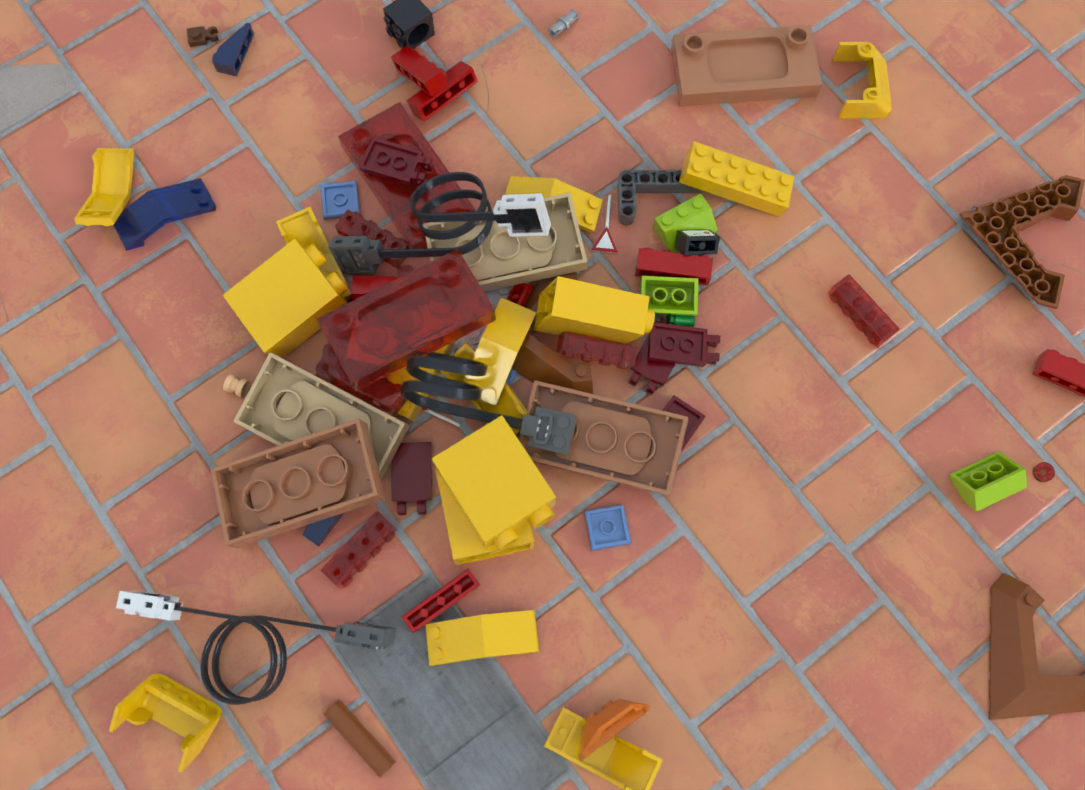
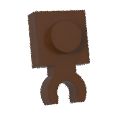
M204 26L187 28L189 46L207 45V40L212 42L219 41L218 35H213L218 33L217 28L214 26L207 30Z

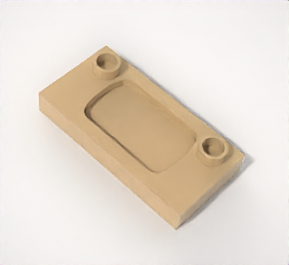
M571 193L543 198L551 222L548 236L509 237L508 226L498 227L497 221L493 220L489 235L473 251L460 256L430 257L439 300L444 301L481 291L485 292L587 270V258ZM468 221L424 223L423 227L434 231H446L460 227ZM480 221L471 231L457 238L438 240L426 237L428 248H454L465 245L479 235L486 221Z
M271 352L233 421L279 446L359 418L368 425L381 480L410 427V424Z

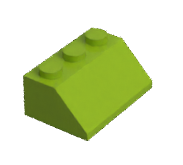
M701 193L654 218L652 227L666 249L672 253H679L674 248L677 230L710 229L714 233L718 231L711 207Z
M641 277L640 294L650 296L648 309L654 310L655 314L698 315V278Z
M1000 451L949 474L963 501L976 512L1027 488L1026 469Z

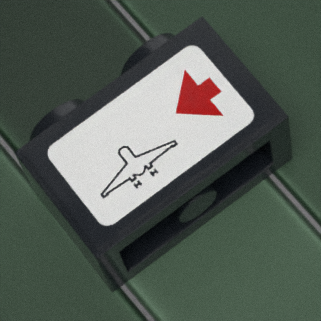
M710 229L677 230L674 248L683 255L717 254L720 236Z

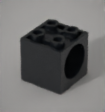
M395 0L383 8V19L387 26L386 31L390 37L396 39L401 49L405 46L415 49L435 35L432 12L421 0Z

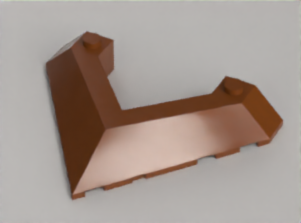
M1065 175L1058 180L1045 182L1030 190L1026 189L998 199L996 202H989L978 206L976 209L959 214L1039 305L1054 309L1058 308L1065 275L1046 270L1042 264H1039L1034 257V252L1019 237V232L1049 217L1070 221L1079 211L1084 179Z
M577 272L559 275V277L578 281ZM558 276L542 279L533 287L525 308L537 312L539 294ZM534 318L512 369L533 383L536 380L593 394L590 362L570 364L532 335L535 331Z
M1003 573L990 587L992 607H990L991 636L989 642V671H991V680H989V720L1085 711V676L1039 675L1032 614L1045 600L1028 584Z

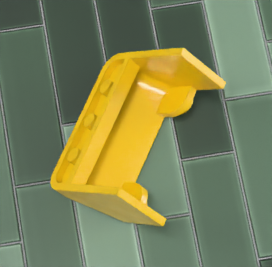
M839 42L832 62H867L870 88L863 92L862 100H846L838 118H886L892 110L886 59L869 42Z
M155 673L145 679L115 706L109 731L113 733L126 720L134 725H143L150 719L155 720L184 737L180 747L183 756L178 771L182 773L201 753L220 720L222 709L217 704L171 678Z

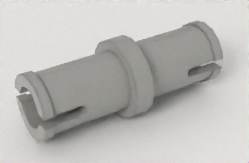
M571 9L564 17H560L548 29L549 35L552 38H556L563 30L566 31L569 25L579 18L577 11Z

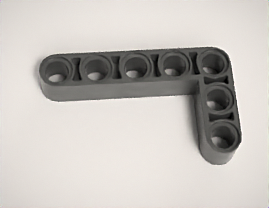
M624 170L619 174L617 185L619 222L626 226L634 222L636 193H700L702 190L677 182L678 180L680 181L682 170Z

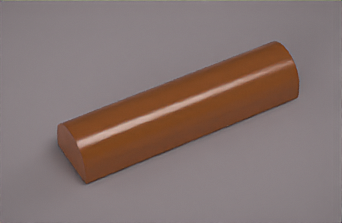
M340 699L324 712L323 715L379 777H382L396 762Z

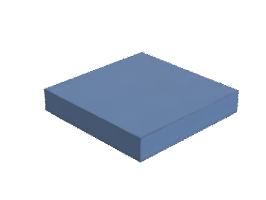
M357 181L320 185L324 220L360 216Z
M623 504L584 512L592 551L631 544Z

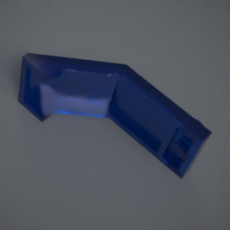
M199 178L147 191L121 212L113 226L127 251L144 246V240L166 223L215 211L216 205L202 179Z

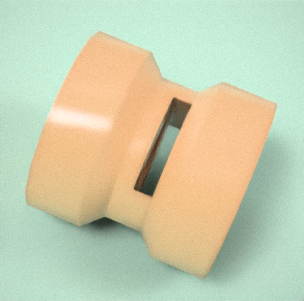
M229 374L224 382L223 390L228 393L233 392L236 396L244 398L249 391L250 381L245 378L239 379L237 375Z

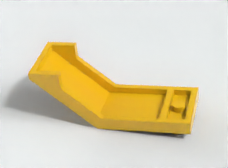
M97 148L92 155L94 162L92 193L74 217L76 225L111 226L115 224L131 198L134 149Z
M509 177L504 195L542 193L543 198L571 193L579 228L591 234L595 231L603 199L555 178Z
M311 207L276 221L286 244L290 243L293 239H296L305 248L314 243L327 259V262L320 266L325 274L328 276L335 271L347 285ZM350 289L342 294L345 300L352 298Z
M502 297L472 359L487 364V373L485 376L466 375L463 381L464 383L482 388L481 400L495 406L537 313Z
M466 342L452 356L472 360L476 350ZM441 371L448 379L463 382L466 376ZM507 382L496 406L481 399L471 401L478 410L523 419L524 414L530 415ZM511 428L515 435L520 431V429Z
M534 610L483 614L425 625L429 666L480 658L540 652Z
M562 707L544 743V747L623 790H650L663 761L661 758L618 736H614L580 762L578 755L581 732L586 721L581 716Z

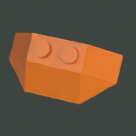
M618 699L614 703L610 700L601 707L602 712L599 714L593 712L585 719L586 724L582 727L578 755L580 762L643 716L650 709L649 705Z

